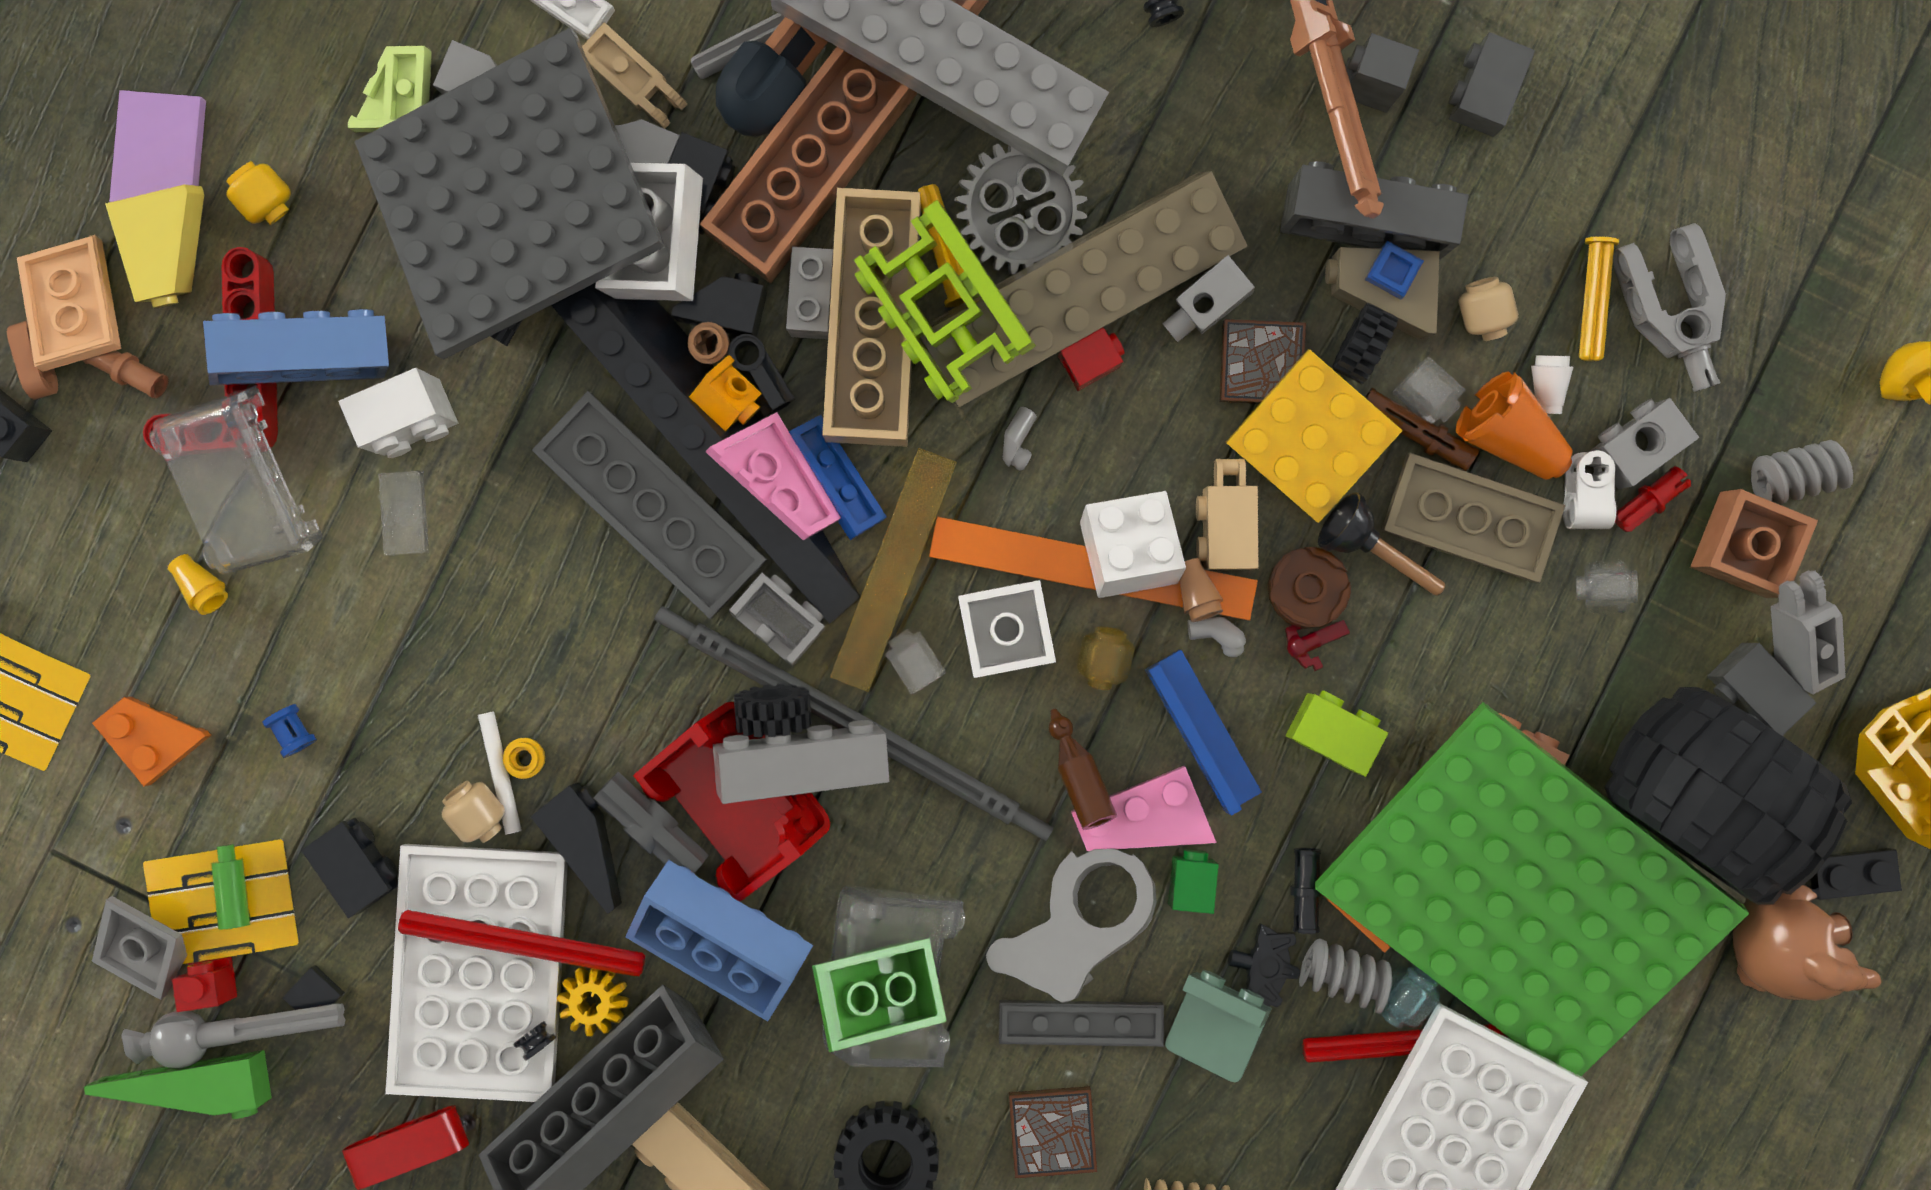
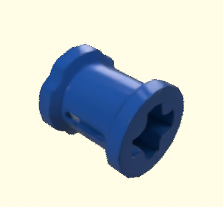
M296 704L277 711L262 722L265 728H271L282 747L280 754L283 758L292 756L317 741L314 734L307 732L298 717L299 708Z

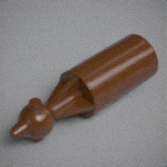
M1056 708L1050 711L1049 733L1054 739L1060 741L1058 771L1083 830H1089L1101 826L1117 817L1110 796L1092 754L1088 753L1071 737L1073 732L1072 722L1067 717L1062 716Z

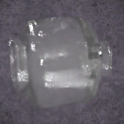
M1622 560L1589 562L1585 567L1584 576H1576V600H1585L1586 609L1591 614L1626 613L1629 611L1631 603H1638L1637 570H1630L1628 564Z

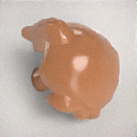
M1802 885L1791 895L1782 893L1774 905H1758L1747 898L1743 903L1749 915L1733 929V947L1738 965L1736 969L1737 974L1745 986L1752 987L1761 992L1767 991L1784 999L1818 1001L1837 996L1844 991L1874 989L1881 984V977L1876 971L1859 966L1851 950L1837 946H1845L1852 940L1851 924L1843 914L1834 912L1828 915L1817 905L1810 902L1817 898V894L1809 887Z

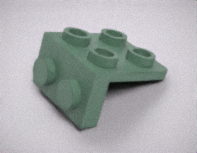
M1203 970L1201 974L1198 972L1192 973L1188 976L1183 987V991L1187 993L1167 1036L1165 1046L1170 1052L1230 1082H1238L1243 1077L1272 1008L1262 1004L1264 998L1250 990L1241 988L1240 992L1225 986L1226 980L1215 973Z

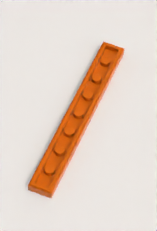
M937 517L929 554L930 558L1096 590L1086 546ZM1205 570L1223 598V601L1220 603L1223 612L1218 615L1249 621L1258 580ZM1180 580L1175 585L1119 594L1183 608Z

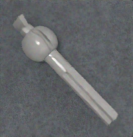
M342 1003L207 1023L200 1015L194 1012L174 1011L158 1019L151 1032L144 1034L124 1029L121 1036L125 1055L135 1064H139L147 1057L153 1056L162 1066L182 1069L198 1062L205 1054L207 1048L344 1026L345 1017L343 1014L345 1008Z

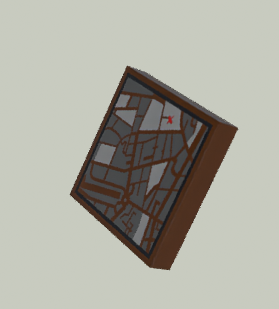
M1224 319L1222 325L1219 402L1260 404L1305 353L1306 323Z
M1090 1086L1009 1092L1015 1178L1097 1172Z

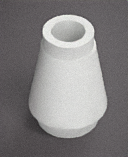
M1536 355L1535 366H1531L1535 397L1547 414H1562V406H1564L1573 367L1569 366L1570 356Z

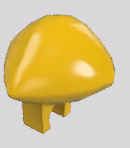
M1919 341L1908 343L1895 350L1888 358L1880 378L1882 398L1895 401H1911L1923 398L1926 403L1931 405V342Z

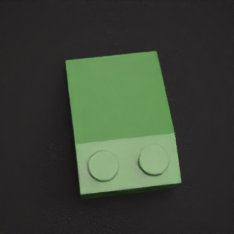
M930 938L900 942L812 966L829 1052L947 1022Z

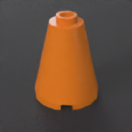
M1507 371L1492 378L1475 394L1480 399L1475 407L1471 410L1466 406L1461 412L1456 424V433L1464 441L1544 480L1552 477L1558 478L1572 464V448L1524 380L1516 373L1512 375Z

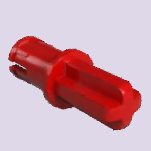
M1673 466L1650 486L1644 485L1640 487L1639 494L1616 511V525L1624 532H1630L1654 513L1660 514L1664 512L1667 503L1691 487L1690 479H1686L1683 482L1680 481L1688 475L1681 468Z

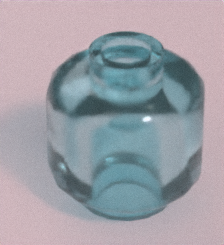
M1410 965L1409 968L1397 967L1392 971L1393 980L1390 996L1381 1014L1386 1021L1397 1028H1402L1404 1025L1412 1028L1421 1027L1440 1001V994L1436 989L1438 983L1415 965Z

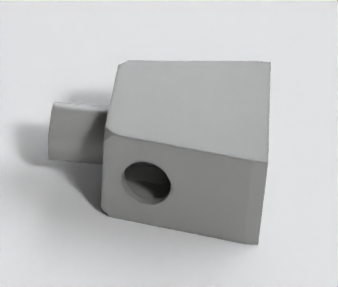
M1227 255L1176 299L1180 309L1162 324L1177 342L1195 328L1203 334L1251 296L1255 287L1231 257ZM1201 298L1210 299L1213 307L1208 311L1200 313L1195 309L1194 304Z

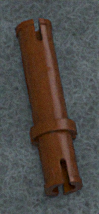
M1371 388L1365 396L1368 401L1403 430L1401 432L1402 435L1425 447L1424 452L1432 456L1435 453L1458 466L1463 471H1467L1475 460L1479 449L1448 433L1449 428L1443 424L1439 426L1434 425L1408 408L1377 392L1374 388ZM1385 409L1391 412L1392 414L1398 416L1399 418L1403 419L1404 421L1410 423L1414 426V428L1406 424L1405 422L1401 421L1400 419L1394 417L1393 415L1389 414L1385 411ZM1423 432L1427 433L1428 435H1430V436L1433 437L1434 439H1432V438H1430L1429 436L1425 435ZM1440 442H1442V443L1446 444L1447 446L1451 447V449H1449L1448 447L1442 445Z

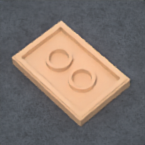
M92 235L17 257L34 367L44 372L121 349L101 239L96 235Z

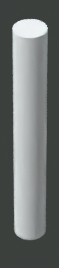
M493 711L480 714L478 719L496 796L505 809L502 817L505 835L522 831L509 773L503 763L504 752L495 713Z

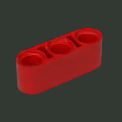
M451 1105L361 1139L342 1149V1153L355 1188L360 1190L450 1156L466 1148L470 1143L456 1105Z

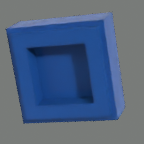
M1387 241L1383 245L1365 280L1401 300L1406 295L1424 260Z

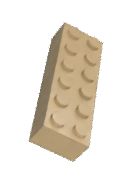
M837 188L823 418V437L825 442L908 446L912 361L901 346V343L906 338L898 326L892 330L884 321L878 311V308L883 304L876 293L873 292L868 295L858 282L855 273L860 269L854 259L860 255L864 257L871 248L876 246L889 262L919 241V233L911 223V220L921 215L920 192ZM879 266L875 267V272L903 314L906 313L908 309L899 296L917 284L908 269L905 267L889 279L884 275Z

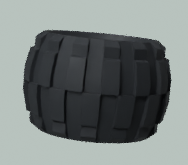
M1679 687L1671 699L1663 697L1641 715L1620 743L1609 768L1613 776L1605 785L1608 800L1705 871L1758 905H1774L1782 893L1791 895L1818 872L1835 850L1847 823L1843 814L1852 804L1846 785L1821 763L1748 713L1699 687Z

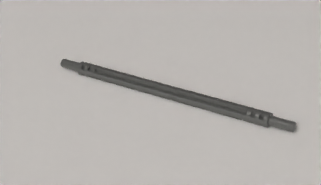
M663 606L654 618L658 623L687 638L688 644L710 655L715 660L724 663L761 685H770L772 687L777 684H784V686L793 684L797 685V687H806L810 693L811 713L839 729L848 728V723L853 721H872L732 642V640L723 637L718 632L707 628L702 623L695 625ZM877 724L886 733L888 757L970 802L977 808L984 810L991 816L1000 819L1007 825L1012 822L1040 839L1047 841L1054 827L1019 808L1020 803Z

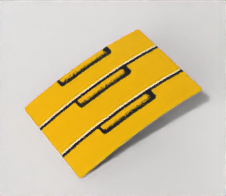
M0 633V752L45 771L91 677L90 674Z
M282 839L235 847L236 859L243 858L250 925L238 928L218 929L211 863L218 861L217 850L150 860L143 863L151 918L182 934L187 952V957L183 964L298 945L299 940Z

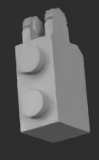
M1808 570L1799 576V585L1795 581H1786L1780 584L1778 590L1780 593L1778 594L1779 602L1771 606L1774 659L1805 691L1813 695L1846 678L1842 614L1835 604L1826 601V589L1824 588L1825 584L1822 576L1816 570Z

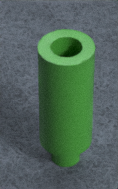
M234 844L217 846L218 861L211 863L218 929H232L250 925L243 858L236 859Z

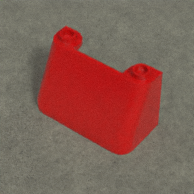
M730 701L697 721L637 771L633 777L641 785L643 792L651 799L666 802L675 796L725 860L716 869L718 887L724 889L731 897L741 902L802 856L830 829V820L824 808L812 793L722 804L716 791L713 744L723 743V739L729 736L743 735V733H738L736 730L734 702ZM753 734L748 737L749 740L765 738V735H763L762 737H754Z

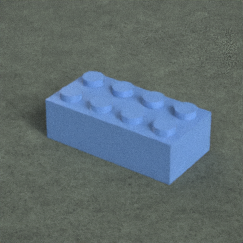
M373 310L348 311V317H330V312L308 311L303 313V318L288 319L285 318V313L264 312L258 314V319L240 320L239 314L221 313L212 315L213 321H203L210 385L384 378L389 367L385 316H374Z
M670 860L667 861L644 895L625 936L627 939L766 1021H769L813 947L812 944L805 941L797 932L783 928L768 919L761 911L749 908L731 897L724 889L712 886L697 877L690 869L678 866Z

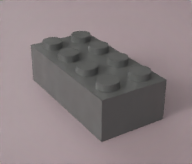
M1313 161L1309 162L1308 165L1303 164L1288 185L1280 228L1281 233L1373 249H1382L1383 245L1389 241L1403 250L1440 251L1439 260L1460 245L1469 194L1458 193L1457 188L1452 185L1433 184L1431 187L1415 185L1416 181L1409 177L1395 176L1391 177L1390 180L1377 178L1381 190V195L1377 198L1379 202L1384 203L1380 215L1373 219L1364 216L1355 207L1358 204V200L1350 193L1345 172L1333 170L1334 166L1329 163Z

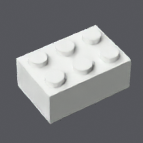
M631 163L665 247L597 281L595 288L615 299L693 301L703 178L686 164Z

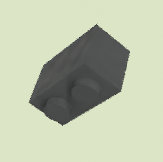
M1491 32L1479 44L1474 42L1464 60L1463 66L1469 68L1464 82L1461 80L1457 81L1448 101V104L1454 106L1449 120L1494 137L1507 123L1535 50Z
M1371 33L1363 46L1357 44L1351 58L1348 57L1345 63L1355 101L1387 113L1406 89L1419 49Z
M1741 643L1707 675L1716 685L1713 690L1718 697L1735 705L1782 736L1816 704L1808 693L1760 643Z

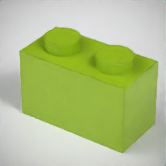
M1322 690L1319 696L1307 693L1285 737L1356 774L1366 777L1388 735V732L1378 727L1381 720L1358 709L1356 715L1342 709L1344 701Z

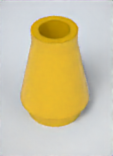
M188 554L176 557L168 565L169 572L173 575L191 610H197L201 615H206L217 610L227 600L228 593L225 591V583L196 563Z

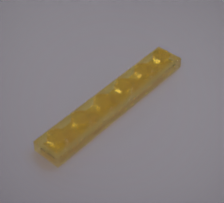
M918 448L830 678L867 692L870 691L957 462Z

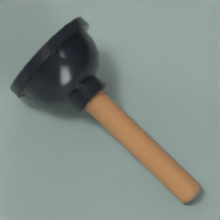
M1353 492L1338 503L1326 519L1319 533V547L1325 551L1334 550L1344 553L1354 552L1358 549L1365 553L1370 551L1433 595L1438 596L1444 591L1445 583L1379 538L1380 533L1374 529L1373 513L1366 504L1364 496Z

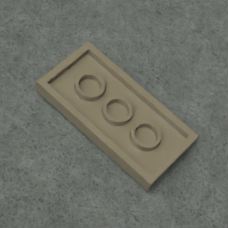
M1408 453L1406 454L1381 532L1532 583H1540L1566 505Z

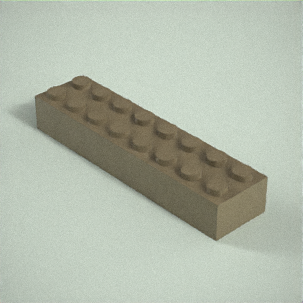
M1212 171L1197 172L996 284V287L1036 347L1023 356L1021 354L1018 355L1009 364L1003 361L995 348L961 371L973 389L960 395L959 399L953 403L958 407L963 406L1219 263L1227 255L1231 256L1246 248L1247 243ZM982 297L976 298L975 301L984 315L966 327L977 344L993 333L1000 337L1005 346L1010 344V339ZM964 302L930 321L929 324L937 332L969 308ZM925 335L920 337L949 383L955 382L946 366L964 353L954 338H949L935 348L930 344Z

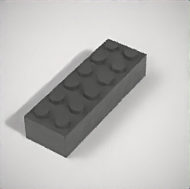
M662 984L479 1154V1157L493 1190H583L724 1060L692 1003Z

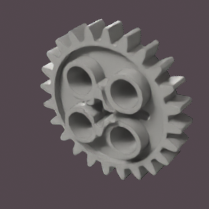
M996 144L993 146V159L984 152L978 155L983 167L979 168L971 164L968 165L967 170L974 178L972 181H959L958 184L967 190V194L955 197L954 199L957 203L965 205V211L959 212L954 216L955 219L967 221V226L962 228L960 233L973 236V240L969 243L970 248L976 249L981 247L983 249L979 257L980 262L988 260L991 256L994 257V270H999L1005 262H1008L1009 274L1014 275L1018 270L1019 264H1022L1023 269L1034 264V262H1038L1056 252L1059 248L1072 243L1068 238L1070 234H1083V231L1074 224L1075 220L1087 218V214L1077 210V205L1087 201V197L1075 194V190L1083 184V180H1070L1069 176L1076 168L1074 165L1068 166L1063 176L1009 145L1008 152L1005 153L1003 148ZM1027 169H1034L1041 176V186L1036 192L1028 191L1023 185L1022 177ZM990 185H997L1004 192V202L998 208L990 207L985 201V190ZM1049 191L1054 193L1052 199L1026 209V218H1023L1021 214H1016L994 224L987 222L988 217L1016 206L1017 196L1022 202L1031 200ZM1044 207L1052 209L1056 214V225L1050 231L1044 230L1038 224V214ZM1007 223L1015 225L1020 234L1018 242L1012 247L1003 244L1000 238V231Z

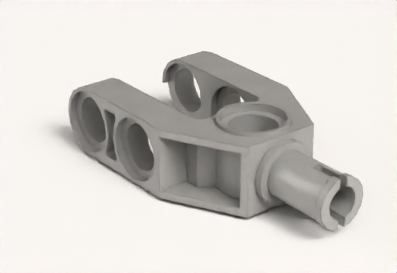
M1696 223L1674 229L1670 233L1672 253L1692 308H1688L1674 316L1668 315L1666 310L1662 311L1652 284V280L1655 279L1652 271L1648 272L1641 251L1634 243L1614 249L1613 266L1635 328L1667 359L1675 356L1678 359L1683 358L1693 386V392H1697L1721 383L1717 377L1708 349L1711 348L1712 343L1720 340L1726 293L1703 230ZM1681 322H1686L1692 328V339L1687 338L1682 333Z

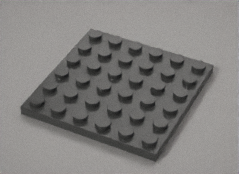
M571 27L355 141L434 353L443 360L665 247L580 40Z

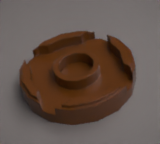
M1304 547L1285 554L1272 568L1268 580L1269 600L1275 612L1288 624L1303 629L1320 628L1336 620L1347 607L1351 594V585L1346 574L1347 570L1343 563L1329 551L1317 547Z

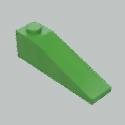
M264 1050L200 1060L182 1069H172L164 1066L104 1076L84 1086L85 1095L209 1115L231 1113L232 1119L258 1113V1107L272 1099Z

